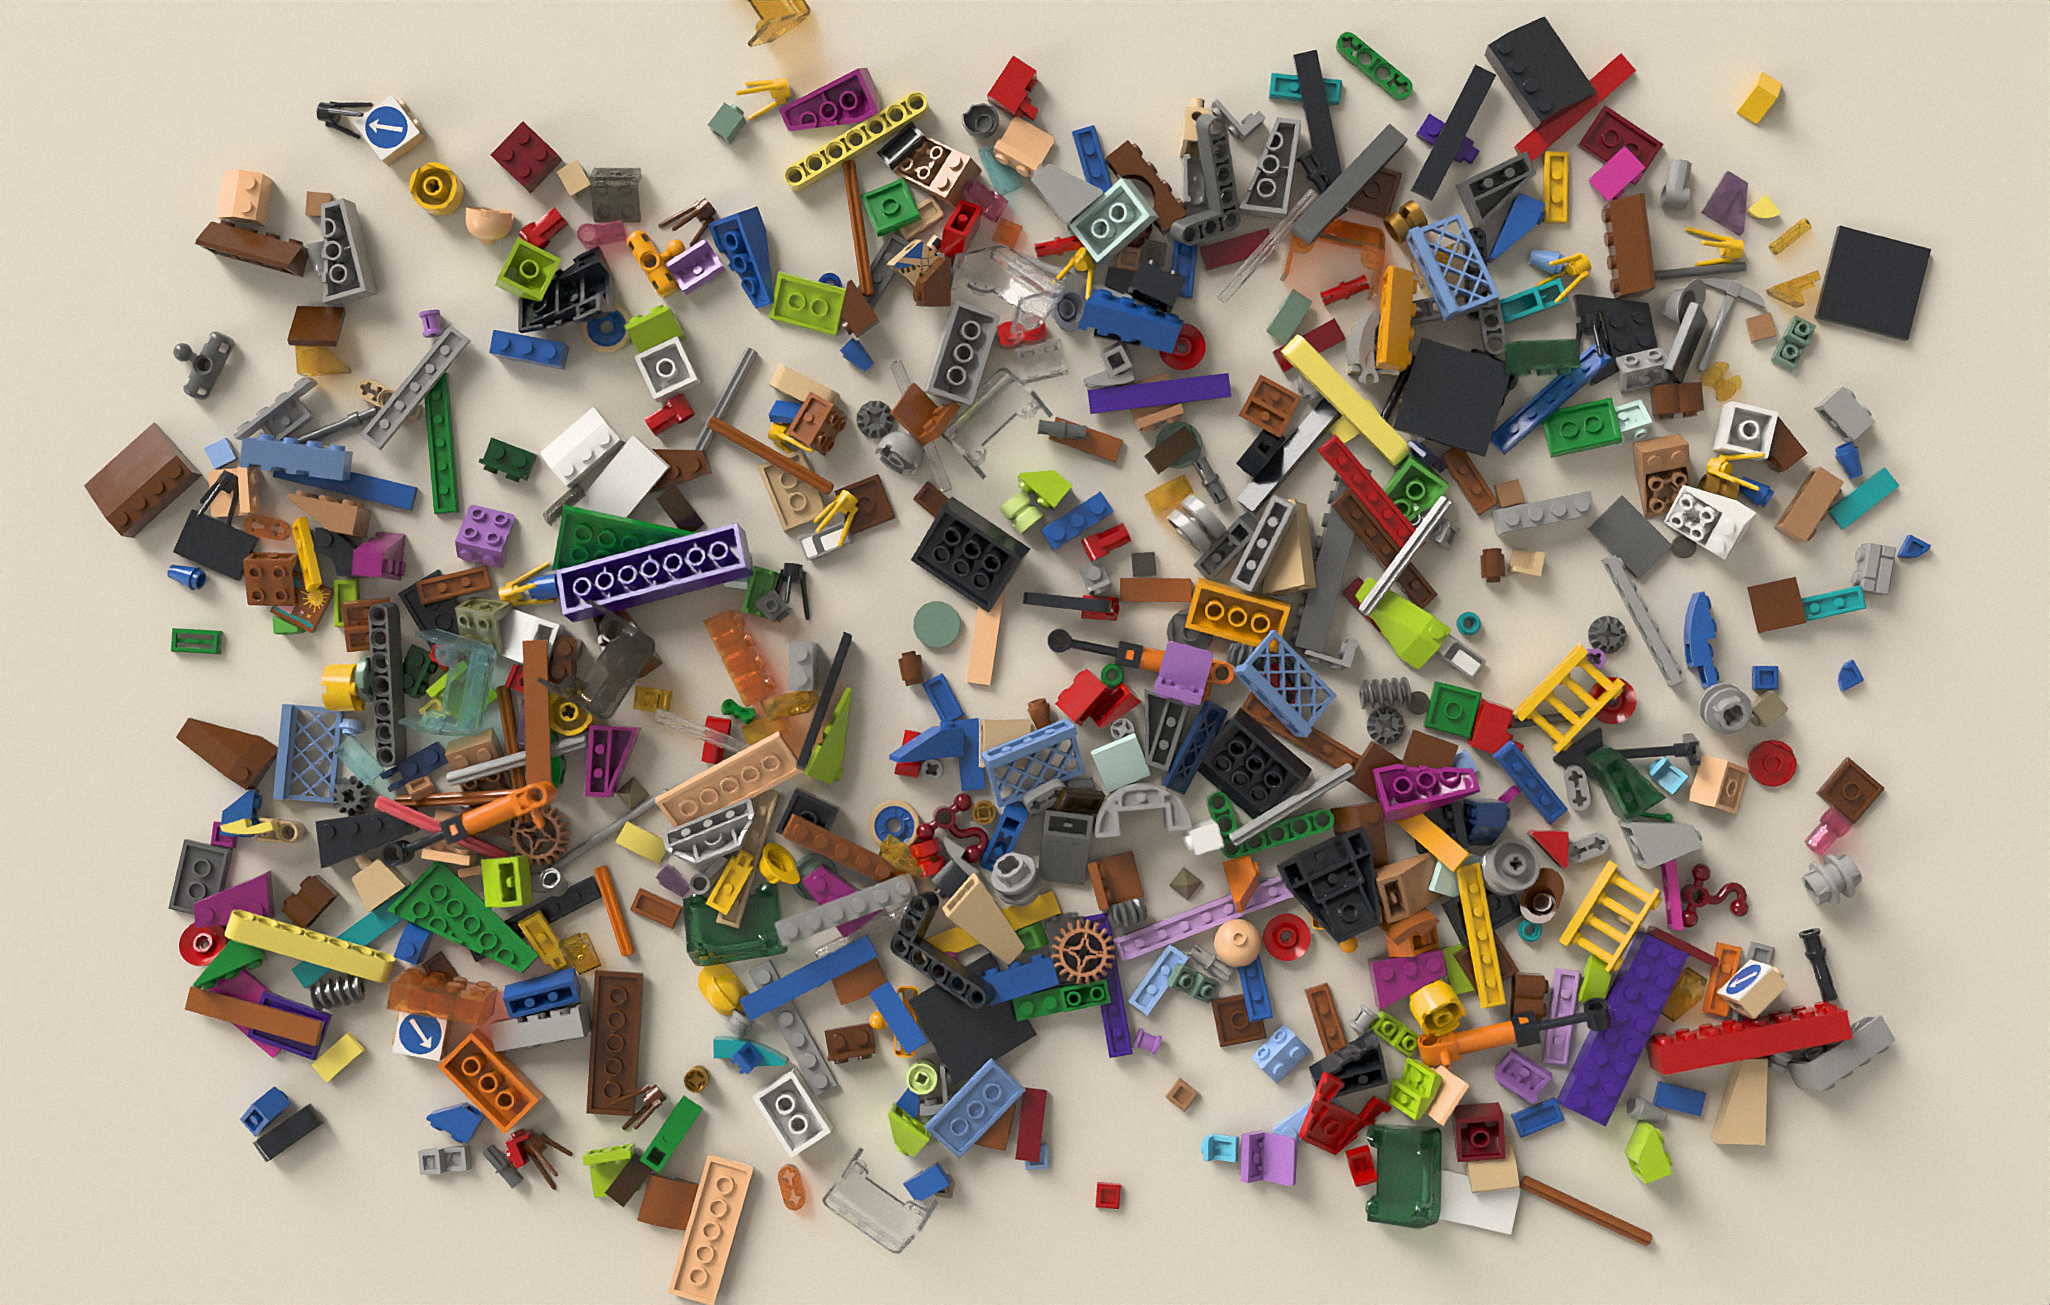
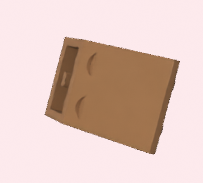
M925 136L927 140L897 166L894 173L927 194L933 195L940 202L956 208L960 200L965 199L982 169L971 157Z
M1680 434L1633 443L1634 468L1644 517L1667 514L1682 486L1691 487L1689 443Z
M297 490L295 495L287 493L286 497L327 530L367 538L372 510L364 509L365 504L344 499L341 504V499Z
M493 728L449 741L445 754L452 771L505 757ZM509 770L459 784L462 792L513 789ZM486 804L469 805V807L479 808Z
M1431 852L1374 869L1376 872V891L1382 916L1388 924L1411 917L1444 895L1428 890L1438 858Z

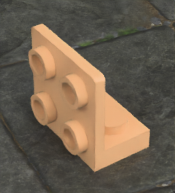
M436 810L434 819L442 822L460 813ZM480 834L474 835L475 837L480 839ZM444 839L429 845L427 848H423L421 858L469 866L476 864L477 852L456 843L448 845Z

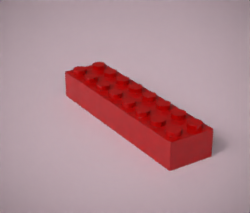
M1820 1001L1814 1003V1007L1794 1006L1788 1012L1774 1010L1768 1012V1016L1759 1017L1758 1015L1755 1019L1745 1016L1744 1021L1737 1023L1736 1019L1721 1021V1025L1702 1024L1698 1026V1029L1691 1031L1689 1028H1681L1675 1030V1034L1656 1033L1651 1035L1652 1038L1648 1039L1646 1048L1650 1067L1662 1075H1669L1853 1039L1847 1010L1838 1007L1836 1004H1830L1829 1001Z

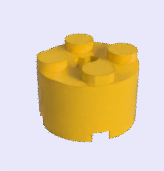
M437 162L426 163L427 165L417 168L409 181L410 193L415 202L433 215L453 214L460 206L464 196L463 183L459 177L447 166Z
M332 664L324 668L321 686H326V693H322V700L327 711H364L365 702L359 697L355 684V673L358 664Z
M564 688L551 695L550 726L554 731L568 736L579 735L587 732L589 725L596 723L598 718L596 701L584 689ZM570 707L576 710L571 716L567 713L570 711Z
M1436 979L1420 990L1412 992L1409 996L1411 1000L1409 1005L1410 1011L1422 1031L1430 1036L1429 1033L1443 1036L1452 1032L1460 1025L1458 1020L1461 1016L1465 1017V1007L1453 988L1442 979Z

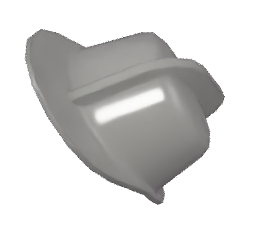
M1072 274L1061 281L1056 297L1052 300L1050 306L1052 318L1065 331L1073 332L1078 330L1087 302V280L1080 275Z
M1696 278L1685 288L1672 290L1660 310L1661 314L1667 316L1671 321L1679 322L1681 326L1691 302L1699 304L1701 308L1703 307L1706 297L1704 281Z

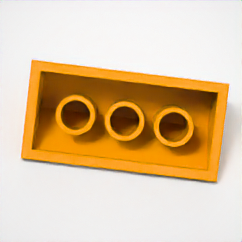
M1391 265L1387 267L1382 277L1375 369L1404 371L1407 365L1411 364L1412 351L1408 350L1409 341H1413L1414 327H1410L1411 317H1415L1416 303H1412L1413 294L1417 293L1418 279H1414L1415 272Z
M1198 577L1185 627L1258 647L1271 630H1275L1282 637L1290 611V604L1286 601ZM1273 639L1269 643V651L1277 653L1278 643Z

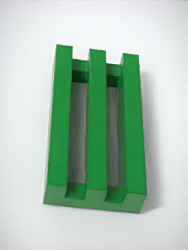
M172 628L171 652L221 654L219 649L220 645H222V640H220L222 631ZM178 633L214 635V640L178 638ZM177 643L212 644L213 649L177 647Z

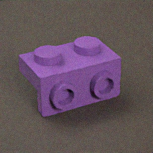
M706 239L695 243L691 248L666 263V266L685 295H688L726 270Z
M1512 1047L1495 1066L1494 1078L1502 1087H1508L1517 1093L1522 1100H1528L1535 1104L1538 1093L1552 1078V1073Z

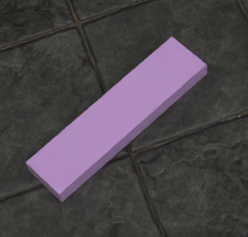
M1555 968L1548 1020L1575 1014L1580 979L1579 971ZM1573 1025L1546 1030L1542 1062L1567 1066Z

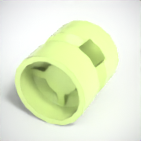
M1023 490L1018 492L999 509L1007 519L1013 520L1012 526L1020 535L1044 516L1036 506L1030 505L1031 500Z
M926 1058L917 1059L912 1062L906 1078L907 1085L911 1091L923 1095L928 1094L935 1088L939 1074L935 1063Z

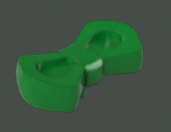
M726 699L721 705L723 715H733L735 719L740 718L744 724L752 723L756 717L754 708L741 707L733 699Z

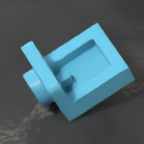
M1665 756L1661 760L1656 759L1649 768L1650 778L1672 796L1689 779L1685 773L1670 763L1669 759Z
M1211 1134L1204 1137L1201 1144V1152L1204 1154L1203 1160L1207 1162L1211 1160L1239 1161V1137L1221 1134Z

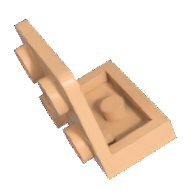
M1014 117L1001 140L998 139L994 146L992 157L1001 164L1016 169L1019 174L1032 178V173L1041 166L1051 149L1054 137L1025 120Z
M237 465L238 468L225 469L238 476L239 498L234 516L260 515L259 475L257 468H242ZM224 469L211 470L209 472V489L217 481ZM221 490L210 505L213 517H228L234 495L233 490L230 494Z

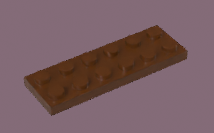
M595 970L587 1114L635 1115L636 1097L614 1106H610V1102L637 1090L644 972Z

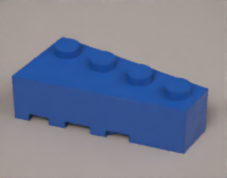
M1095 289L1085 304L1078 329L1086 331L1087 327L1095 328L1098 330L1097 334L1107 336V334L1114 333L1118 334L1122 341L1135 342L1140 340L1142 346L1172 353L1176 347L1184 320L1179 319L1180 317L1173 313L1164 314L1159 312L1157 308L1151 305L1142 306L1136 304L1131 298H1119L1112 295V292L1106 289Z

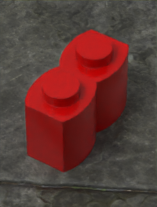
M1041 317L1027 318L1021 323L1009 321L997 327L1000 348L1015 349L1023 344L1037 345L1047 339L1044 318Z

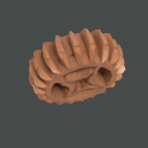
M550 804L542 807V809L539 808L545 827L540 829L542 830L541 833L543 832V836L546 837L537 839L535 833H532L540 830L536 824L534 827H523L524 823H520L518 817L512 819L515 825H511L510 830L513 833L509 835V838H506H513L514 842L508 844V847L516 846L517 849L513 852L514 856L520 853L528 855L529 866H533L537 861L538 867L544 865V860L548 865L552 864V857L559 860L561 858L559 852H567L566 847L562 844L571 843V840L566 839L565 835L572 834V831H565L564 829L565 826L570 825L569 821L562 823L561 819L565 817V814L561 813L556 816L558 808L553 807L549 811ZM547 818L554 824L557 835L549 831ZM522 835L528 837V839L530 840L529 848H531V850H529L525 846L522 840ZM545 841L555 842L552 849L547 853H538L539 848H542Z
M1077 920V928H1074L1073 924L1069 922L1067 925L1070 931L1067 932L1064 928H1061L1060 932L1064 937L1062 938L1057 935L1054 937L1056 941L1060 942V945L1053 944L1051 947L1054 950H1058V953L1051 955L1052 959H1060L1054 966L1055 968L1061 965L1064 967L1060 971L1061 976L1067 971L1070 973L1067 978L1068 981H1071L1073 975L1078 976L1077 984L1081 983V977H1085L1086 984H1090L1089 976L1093 975L1094 980L1097 982L1099 981L1097 973L1100 972L1103 976H1106L1107 972L1103 967L1112 968L1113 966L1107 961V958L1115 959L1114 954L1108 953L1109 950L1115 949V945H1107V942H1110L1113 938L1112 936L1104 938L1103 935L1107 932V929L1104 928L1101 932H1098L1099 923L1097 922L1094 928L1089 927L1090 920H1086L1085 927H1082L1081 920ZM1083 932L1082 940L1078 945H1065L1069 937ZM1090 934L1099 939L1103 951H1098L1090 946ZM1084 940H1086L1085 946L1088 947L1087 950H1090V954H1086L1083 964H1081L1080 954H1077V951L1074 950L1081 949ZM1064 952L1072 954L1077 958V970L1067 963ZM1088 959H1102L1097 967L1084 971L1085 963Z

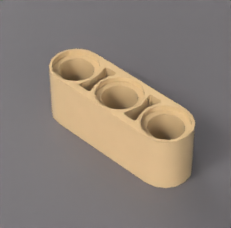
M779 364L769 384L774 389L804 403L810 391L836 405L840 394L782 364Z

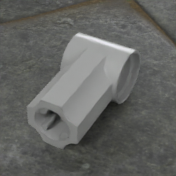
M1682 159L1670 161L1667 182L1662 189L1660 197L1661 206L1686 209L1690 198L1688 184L1692 163Z
M723 855L706 862L690 878L689 887L691 891L695 894L709 892L712 886L720 879L730 860ZM698 877H703L707 881V886L704 890H699L695 886V881Z
M554 868L530 872L532 893H550L553 896H561L568 889L567 879ZM557 879V882L554 885H551V883Z

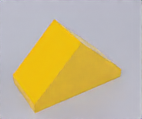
M1761 72L1736 113L1752 123L1758 124L1778 98L1782 84Z

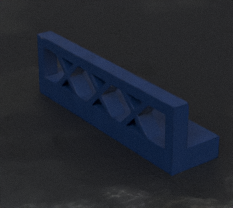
M1210 700L1204 702L1162 783L1163 786L1185 795L1228 710Z

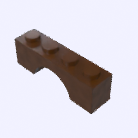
M1127 140L1106 157L1105 163L1118 180L1121 178L1136 179L1145 183L1150 188L1154 197L1153 210L1159 216L1153 223L1164 236L1170 231L1175 221L1187 216V207L1180 198L1176 200L1171 194L1172 188L1165 180L1161 181L1156 175L1158 171L1150 161L1146 163L1142 158L1143 153L1138 145L1135 143L1131 144Z

